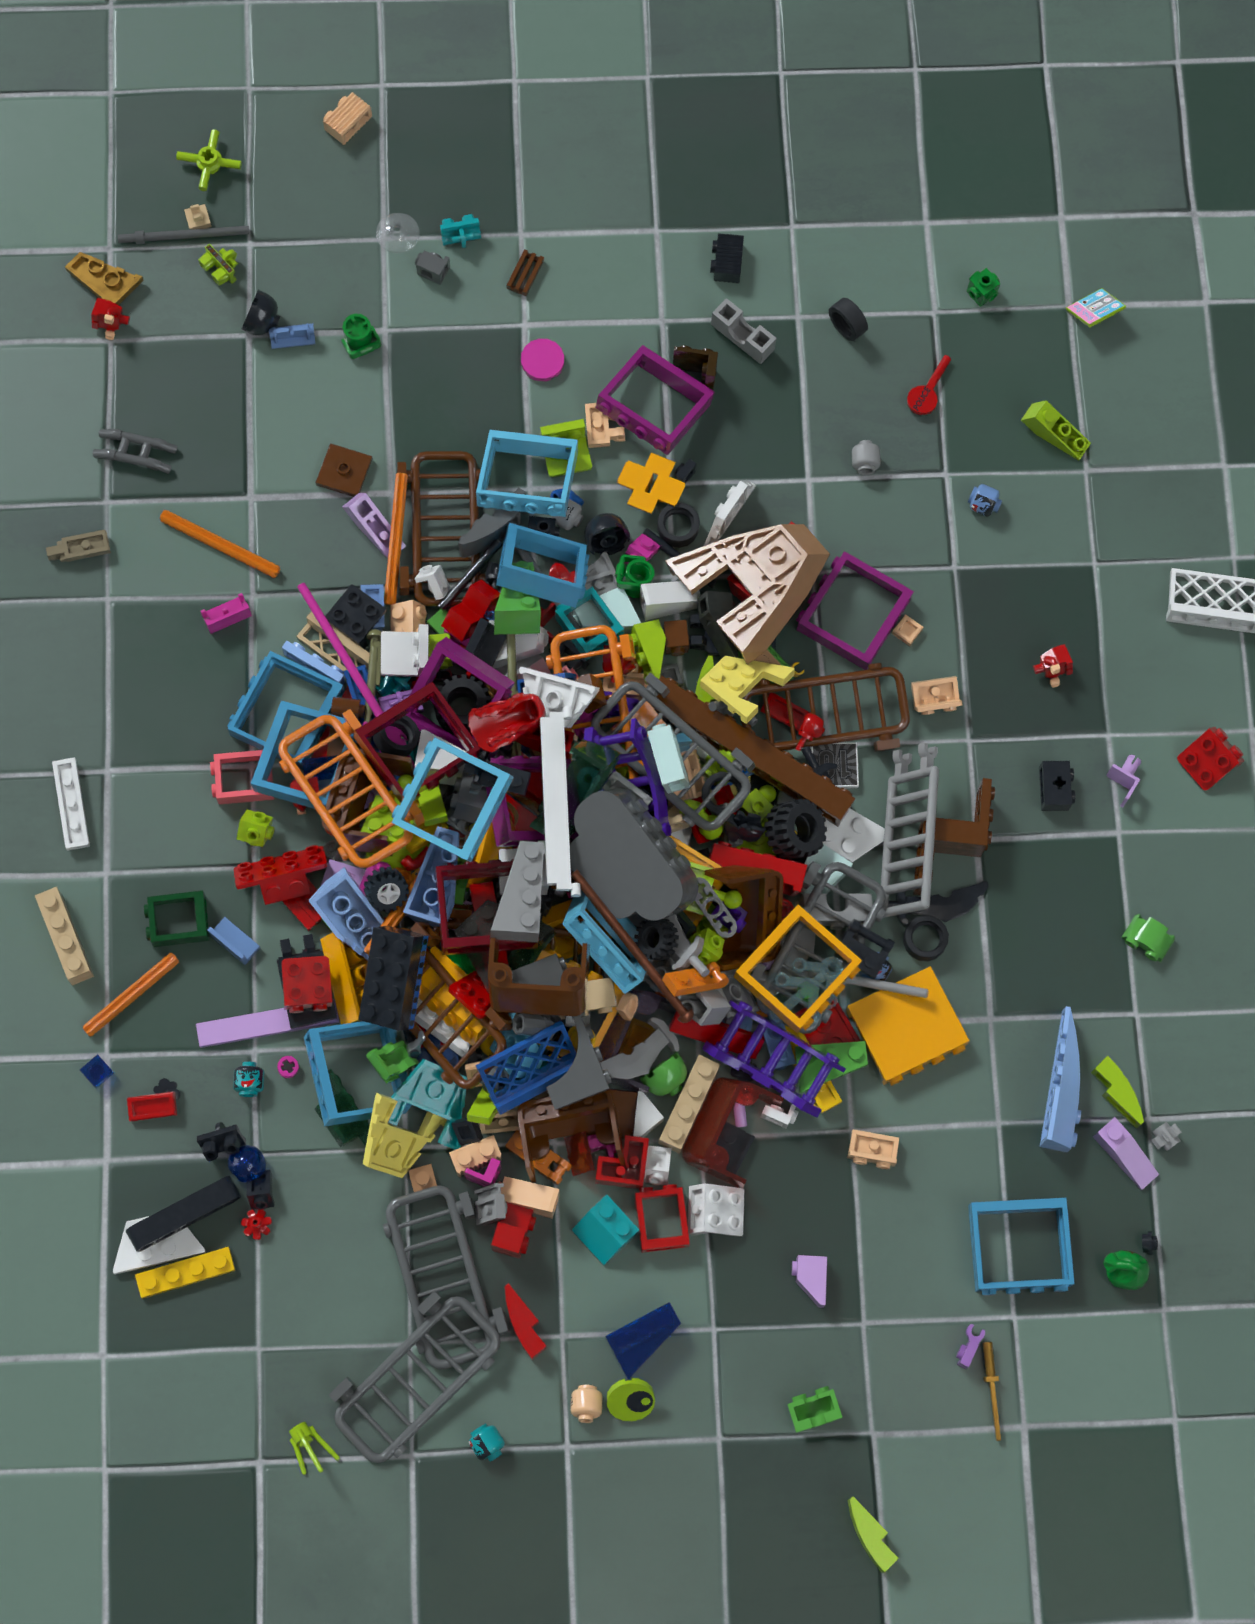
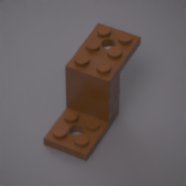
M982 778L976 790L974 822L936 818L933 860L935 853L981 857L983 852L987 851L992 839V831H988L993 821L994 812L993 809H990L991 800H994L995 787L991 786L992 779ZM926 821L921 822L918 835L926 832ZM925 843L917 845L916 857L924 856ZM923 865L915 867L914 880L922 878ZM922 888L914 889L913 895L921 896Z

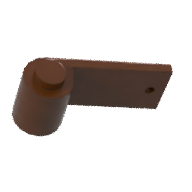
M333 697L331 715L344 718L342 713L351 709L358 721L360 718H364L365 705L361 704V700ZM331 726L329 737L337 733ZM340 737L328 743L326 763L342 753L345 744ZM338 762L334 763L331 766L337 767Z

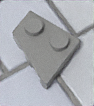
M603 552L600 558L588 567L586 573V590L593 586L599 596L618 588L616 585L617 578H615L616 571L607 552Z

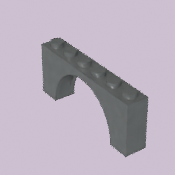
M553 954L513 970L512 983L560 986L561 975L567 969V965L563 957L559 959L557 954ZM585 1011L579 1016H572L578 1032V1049L574 1062L563 1077L546 1087L555 1110L610 1089L609 1083H612L608 1070H603L599 1062L603 1060L599 1047L594 1048L591 1039L594 1038L591 1026L590 1024L585 1026L582 1016L586 1015Z

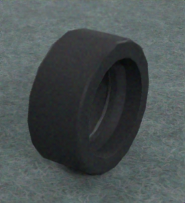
M841 298L829 308V317L834 327L849 341H855L868 330V323L863 312L850 299Z
M678 502L675 507L669 504L662 509L658 517L657 530L659 537L672 547L688 546L698 536L700 525L698 513L686 503ZM674 514L685 515L691 520V530L686 535L674 536L666 530L665 523L667 518Z
M405 715L389 726L402 730L408 739V744L398 745L392 742L387 737L384 728L373 736L376 747L382 753L407 757L417 746L420 740V731L417 724Z
M729 772L715 773L705 781L701 796L703 801L710 794L712 785L717 781L723 780ZM732 776L728 781L734 784L738 794L742 786L741 783L735 777ZM711 800L705 806L716 815H719L725 809V807L716 806ZM744 801L742 802V804H741L733 813H735L737 810H739V809L742 807Z
M923 915L916 917L909 923L904 933L903 943L911 957L919 961L928 962L937 959L943 954L948 944L949 933L940 919L934 916ZM928 925L935 928L940 937L939 944L934 950L928 952L921 951L914 945L912 940L913 933L919 926Z

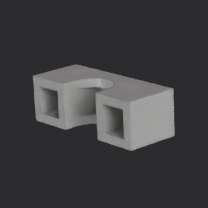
M727 298L712 313L711 325L758 363L762 364L775 350L777 338L761 325L756 329L751 327L743 318V311Z
M803 894L800 897L799 905L802 908L810 894ZM826 894L819 896L816 903L850 922L856 919L860 922V925H863L869 913L866 909L846 898L844 899V911H834L827 904ZM848 894L870 907L873 906L872 894ZM816 907L810 913L822 926H830V929L838 930L848 926Z

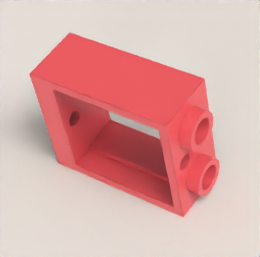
M263 750L214 754V762H210L211 775L215 776V784H212V796L217 799L219 805L274 800V797L254 792L253 789L223 792L222 764L258 761ZM272 769L267 780L273 783Z

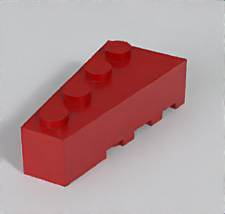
M718 841V844L714 843L711 846L708 858L721 867L738 865L773 869L780 872L783 876V894L794 897L801 892L807 869L806 864L776 858V856L771 854L754 853V850L749 848L731 847L732 844Z

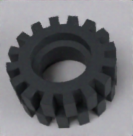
M645 919L646 921H641L640 925L642 927H637L636 931L639 933L634 935V938L638 939V942H635L647 959L656 961L669 959V954L673 955L675 953L673 947H678V943H675V940L679 939V935H675L678 932L677 928L673 927L675 924L669 922L670 920L668 919L654 921ZM658 931L659 942L657 946L654 947L653 939L655 933Z

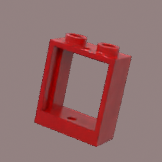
M677 1184L664 1185L662 1190L654 1191L653 1187L640 1188L639 1192L635 1193V1204L641 1252L646 1253L689 1247L690 1241L683 1187L677 1188ZM677 1196L682 1236L647 1240L642 1200Z

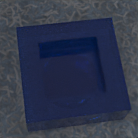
M98 1054L80 1069L96 1089L114 1074Z

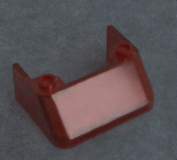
M726 1077L718 1078L714 1081L683 1147V1160L699 1170L743 1189L747 1180L725 1170L729 1162V1154L723 1147L716 1145V1142L735 1102L742 1106H751L759 1099L770 1105L774 1104L781 1107L784 1098L750 1082Z

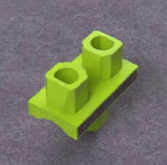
M210 243L205 246L206 253L198 261L205 271H208L214 265L217 267V270L211 276L218 286L227 281L231 284L237 281L233 269L238 264L235 261L237 253L233 249L226 251L224 248L218 253Z

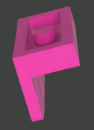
M491 1158L484 1175L466 1168L464 1172L467 1180L483 1187L492 1185L496 1182L502 1169L501 1161Z

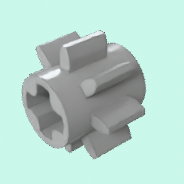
M1165 1122L1153 1131L1156 1137L1151 1141L1157 1149L1164 1147L1168 1151L1181 1141L1178 1135L1182 1132L1176 1124L1170 1126Z

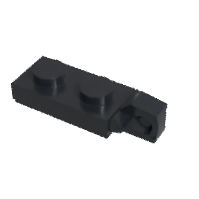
M485 761L514 777L507 790L508 793L525 797L532 775L530 772ZM465 763L463 770L465 774L475 776L474 782L479 783L481 786L493 788L498 778L497 776L471 763Z

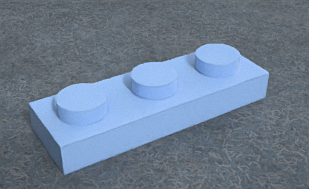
M286 641L282 646L283 654L286 657L344 685L343 671L337 666L332 665L330 667L317 654L313 653L310 655L305 652V648L297 642L292 644Z

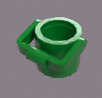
M352 314L344 320L342 327L344 338L341 339V343L351 359L364 356L381 347L380 337L366 316ZM374 336V338L376 339V341L373 342V343H371V342H372V337Z
M624 554L620 558V563L616 566V585L618 588L624 589L628 596L640 598L641 585L652 582L655 575L654 568L643 556Z

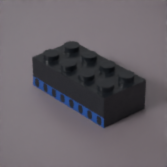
M392 926L373 927L358 1020L397 1031L414 1028L428 935Z

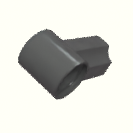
M515 1014L512 1020V1030L516 1035L532 1036L559 1022L561 1018L558 1015ZM555 1033L551 1035L549 1039L550 1041L554 1037Z

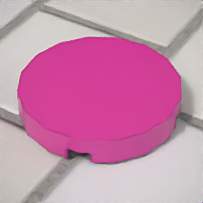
M536 339L528 343L521 353V366L526 375L533 380L545 382L555 376L557 377L564 367L562 348L556 342L549 339Z

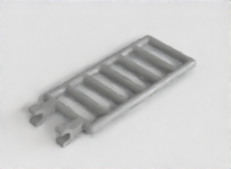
M927 743L918 744V753L921 757L920 769L908 772V765L912 761V754L907 753L902 757V750L893 751L895 775L891 776L888 780L881 886L885 890L886 895L885 903L882 907L886 910L883 918L925 910L930 906L939 768L933 766L934 758L938 753V747L928 748ZM929 777V789L896 797L897 784ZM928 799L927 811L895 818L896 806ZM926 821V832L924 834L893 840L894 828ZM925 843L924 856L891 863L892 850ZM923 865L922 878L890 885L891 872ZM922 888L921 901L888 907L890 894Z

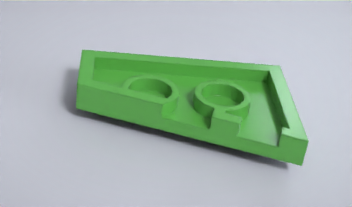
M865 1041L811 1045L825 1055L828 1052L840 1059L838 1063L846 1068L844 1073L832 1068L823 1084L868 1065ZM795 1046L794 1048L796 1065L805 1052V1049L800 1046ZM814 1055L798 1081L799 1094L809 1090L824 1064L822 1060Z

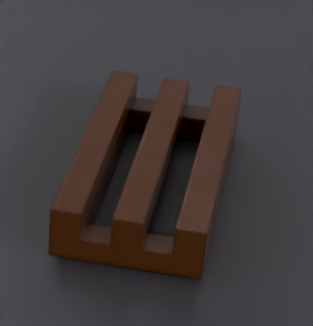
M524 249L506 285L507 289L527 296L544 262V257H538L533 252L530 254L528 250ZM526 259H529L516 286H513ZM533 262H537L524 289H521Z

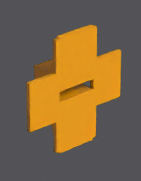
M654 453L650 454L645 467L628 460L617 480V484L633 491L627 505L652 514L658 501L675 507L685 488L684 482L669 477L676 462ZM653 473H654V474H656V475H658V476H657V478H656V481H655V483H654V485H653V487H652L650 493H647L648 490H649V488H650V486H651V484H652V482H653Z

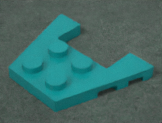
M422 1059L391 1096V1098L398 1102L388 1123L397 1126L406 1104L409 1103L447 1119L438 1143L454 1150L459 1149L461 1145H459L452 1123L455 1120L462 1119L466 1089L460 1088L454 1082L452 1084L446 1083L441 1078V1074L444 1072L441 1066Z

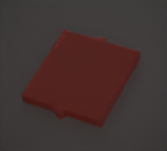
M586 1131L564 1138L568 1153L567 1157L572 1165L573 1176L595 1170Z

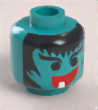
M242 1062V1066L234 1070L233 1089L241 1097H257L258 1093L264 1089V1070L257 1067L256 1062Z
M485 1423L470 1433L472 1437L469 1439V1445L479 1460L488 1458L491 1462L502 1455L500 1450L504 1447L505 1441L494 1425L488 1426Z

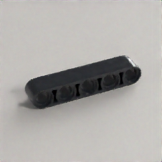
M226 1176L126 1229L125 1232L136 1252H141L240 1199L241 1195L231 1177Z

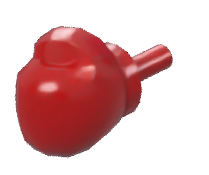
M812 713L804 716V721L798 732L802 737L795 748L796 750L801 751L807 739L812 741L814 737L819 738L825 732L823 727L824 720Z

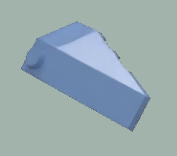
M437 826L434 836L459 848V833ZM430 843L403 911L411 920L428 923L432 927H440L435 877L436 866L447 865V863L457 865V855ZM456 880L444 881L447 922L454 907Z

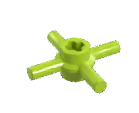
M211 130L208 146L201 148L198 154L177 151L176 160L194 162L202 171L198 188L201 191H207L210 174L216 173L220 167L241 170L242 161L222 158L221 154L216 150L220 133L218 130Z

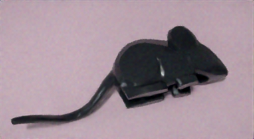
M740 810L737 811L736 815L732 814L724 822L728 839L736 842L739 838L747 842L757 841L767 831V828L762 827L761 816L754 813H748L745 816L744 812Z

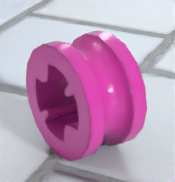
M284 1056L279 1060L277 1068L282 1077L292 1078L297 1074L299 1065L294 1057ZM284 1062L294 1063L295 1067H292L293 1071L291 1073H288L287 1070L282 1071L281 1067H284Z

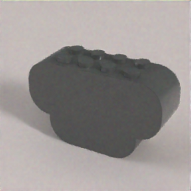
M625 788L595 792L578 806L574 816V824L579 836L570 845V868L573 872L578 870L617 919L639 914L645 919L654 921L676 915L685 910L696 899L699 887L697 877L690 868L689 860L677 851V845L674 840L665 835L662 831L661 823L647 811V804Z

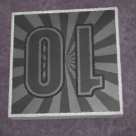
M857 742L811 747L819 766L824 763L837 764V769L827 771L835 786L840 789L859 787Z

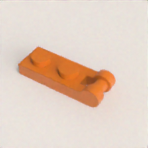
M711 962L706 966L710 970L706 977H702L695 968L665 973L662 981L673 996L676 997L723 988L729 983V978L726 974L720 972V966L717 962Z
M516 1130L505 1147L525 1161L520 1130ZM552 1150L549 1151L546 1157L533 1161L534 1169L556 1185L560 1184L563 1180L561 1178L566 1171L569 1172L572 1167L568 1161ZM552 1162L558 1165L554 1172L548 1169Z

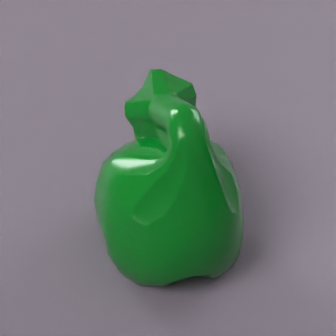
M1120 1250L1109 1253L1104 1258L1103 1264L1106 1268V1276L1113 1286L1125 1290H1137L1142 1288L1147 1282L1150 1275V1267L1143 1256L1132 1251Z

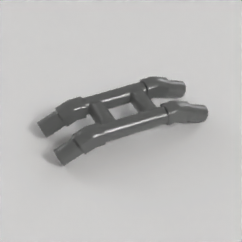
M119 429L99 430L100 438H110L111 440H119L121 442L118 451L94 449V458L117 460L144 466L166 474L170 473V465L148 456L151 447L175 454L177 450L176 445L160 438L137 435ZM130 442L142 445L139 456L127 454Z

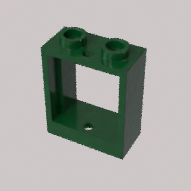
M203 890L147 897V904H144L145 918H149V927H146L147 941H151L153 947L210 941L207 931L209 926L206 895ZM195 901L197 931L158 935L155 905Z

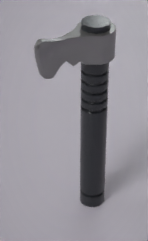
M409 1029L403 1030L408 1056L410 1058L419 1057L421 1054V1044L426 1038L423 1031H419L418 1039H415Z

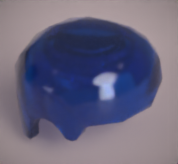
M243 1145L240 1147L239 1153L229 1155L228 1168L231 1174L235 1175L240 1182L253 1181L266 1170V1160L257 1147Z

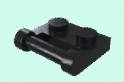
M856 919L852 920L841 940L847 948L862 960L859 965L860 971L873 979L878 975L895 943L889 938L886 940L860 925V922ZM854 933L882 947L880 953L853 939ZM837 952L834 953V957L849 965Z

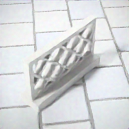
M1172 568L1170 571L1169 604L1166 621L1255 633V579ZM1176 576L1184 577L1189 583L1181 587L1176 581ZM1200 579L1206 580L1211 586L1203 590L1197 581ZM1222 582L1229 583L1233 589L1226 593L1219 585ZM1190 586H1193L1199 592L1194 598L1185 591ZM1243 586H1253L1254 593L1248 596L1241 589ZM1215 589L1222 597L1214 601L1207 593ZM1235 592L1244 599L1238 604L1230 598V595ZM1181 594L1188 602L1180 604L1174 603L1177 595ZM1203 596L1210 605L1202 607L1196 601ZM1226 600L1232 608L1224 610L1218 604ZM1248 603L1253 608V613H1245L1240 607Z

